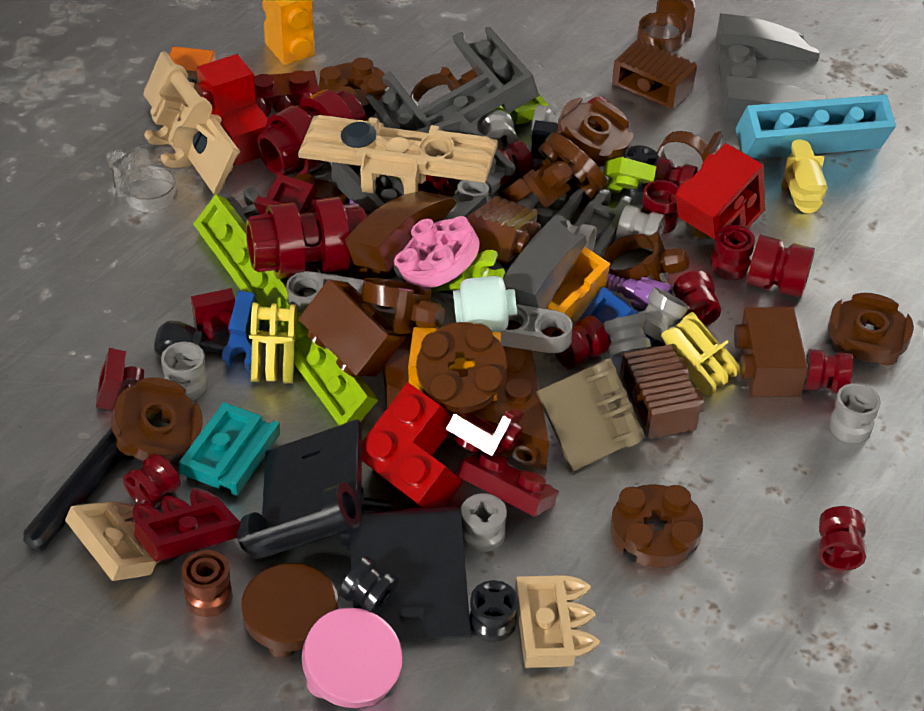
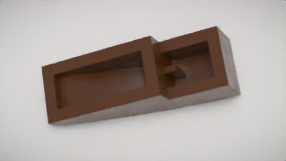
M419 191L395 198L376 209L345 239L354 265L389 272L394 265L396 255L403 251L413 237L411 235L412 227L423 219H431L434 223L444 220L457 204L455 198Z

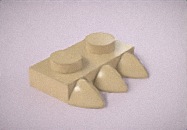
M102 502L71 506L65 519L66 523L112 581L151 575L155 565L163 561L155 562L135 538V523L129 521L133 518L132 511L134 506L121 502Z
M566 575L516 577L515 591L519 600L517 611L525 668L573 666L575 658L590 653L600 644V640L595 636L581 630H574L590 622L596 615L590 608L572 602L584 596L591 589L590 584L579 578Z

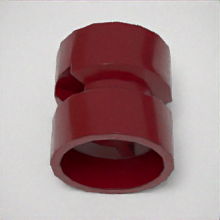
M760 234L751 260L746 284L768 290L773 285H777L780 293L802 298L813 262L815 248L796 243L785 248L782 240Z

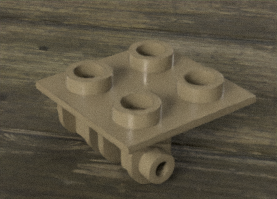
M611 358L536 391L572 472L626 446H633L643 441L642 438L645 437L644 430L639 424L632 408L633 405L627 397V392L623 388Z

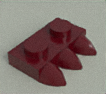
M297 70L291 73L259 74L254 76L256 104L267 118L271 113V108H274L275 112L278 113L290 106L300 107L302 100L320 92L315 70Z
M482 451L464 459L461 463L458 477L534 517L552 508L556 503L559 490L553 488L550 484H546L545 478L537 473L518 470L507 464V459L500 454L491 456Z
M192 488L190 492L191 506L179 498L166 495L161 503L163 513L151 506L140 503L135 504L132 511L135 523L134 536L155 562L236 539L240 521L217 496L198 488Z

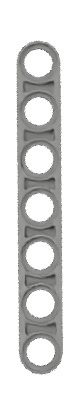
M310 271L296 273L287 281L288 302L290 305H296L297 311L303 313L328 279L348 282L360 294L362 293L363 280ZM302 288L317 290L316 293L307 297L296 294ZM432 292L430 301L440 304L445 309V319L442 326L456 323L454 295ZM372 304L393 324L395 308L383 310L378 308L376 304ZM517 304V315L508 317L509 320L517 321L522 326L515 330L505 329L500 331L502 346L538 352H563L569 348L572 342V321L566 314L555 310ZM556 327L560 328L564 333L557 337H549L543 334L542 331L545 328Z

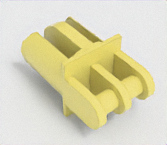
M798 139L792 142V153L786 160L781 188H789L795 206L800 211L811 214L823 205L822 199L825 197L828 189L822 172L825 157L814 156L809 142Z
M253 302L251 335H249V339H252V382H259L261 378L263 343H266V381L275 382L277 380L280 343H284L283 383L293 384L294 341L297 336L296 305L291 304L290 309L278 308V304L272 303L271 308L260 307L259 303ZM259 320H270V331H259ZM278 321H289L288 332H278Z
M693 312L686 315L675 327H671L661 334V338L666 345L673 344L676 356L685 359L690 379L707 396L716 392V386H724L728 382V377H736L740 373L739 364L724 347L729 341L726 340L720 345Z

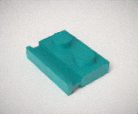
M223 402L179 461L180 474L218 489L224 486L231 489V494L238 495L265 457L266 451L272 447L280 435V423L274 420L272 423H268L262 420L261 415Z

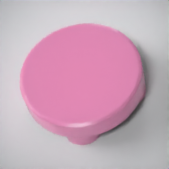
M464 216L436 223L431 219H423L412 227L411 235L413 237L403 251L396 255L394 264L407 283L422 288L437 287L453 280L471 265L479 251L480 241L468 219Z
M341 608L327 613L313 625L303 645L302 666L307 678V688L314 696L324 698L328 702L341 707L360 708L378 704L391 690L402 668V649L396 633L381 617L364 609Z

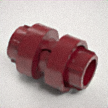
M324 89L302 100L300 107L290 106L270 116L267 120L266 128L262 130V134L257 138L258 152L265 166L273 174L285 176L289 174L293 176L309 174L321 168L325 161L299 158L298 156L313 117L324 115L367 121L365 111L358 99L351 93L343 90L335 93Z
M339 197L313 199L310 212L300 214L294 202L269 204L266 208V214L250 216L246 221V241L251 266L257 272L273 271L277 279L290 278L296 273L305 272V263L316 262L321 273L346 271L349 269L352 257L345 239L367 218L363 207L358 204L343 205Z

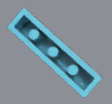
M886 94L748 105L735 130L741 152L753 159L788 157L792 153V142L798 139L809 142L814 154L881 149L896 128V123Z

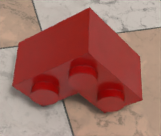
M238 54L197 66L198 82L194 84V89L200 97H204L212 105L211 114L221 117L220 125L240 151L233 166L235 167L261 158L257 148V138L262 134V130L266 128L268 118L256 104L254 73Z
M725 143L715 154L711 153L707 156L701 169L691 179H686L679 186L676 193L678 217L714 240L717 231L724 226L738 225L748 229L766 210L763 164Z
M407 382L363 439L362 462L423 508L445 507L463 483L451 470L432 457L450 433L446 428L452 416L442 406Z

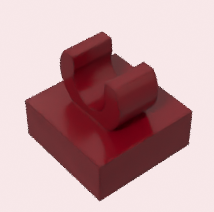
M232 288L191 296L194 327L204 330V336L209 341L214 340V333L228 330L230 335L228 328L236 301Z
M109 348L99 375L95 407L113 410L120 393L124 389L127 390L135 386L137 381L144 379L143 369L135 366L125 367L126 351Z

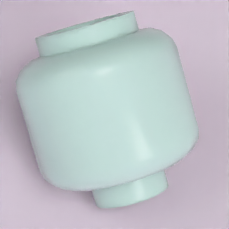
M499 276L465 279L461 282L460 290L453 291L456 323L483 324L490 328L492 332H500L507 328L508 316L517 315L515 290H506L505 283Z

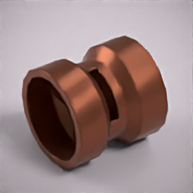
M212 550L197 551L189 555L181 568L187 607L196 615L204 617L216 616L224 612L231 605L233 598L227 559L224 555Z

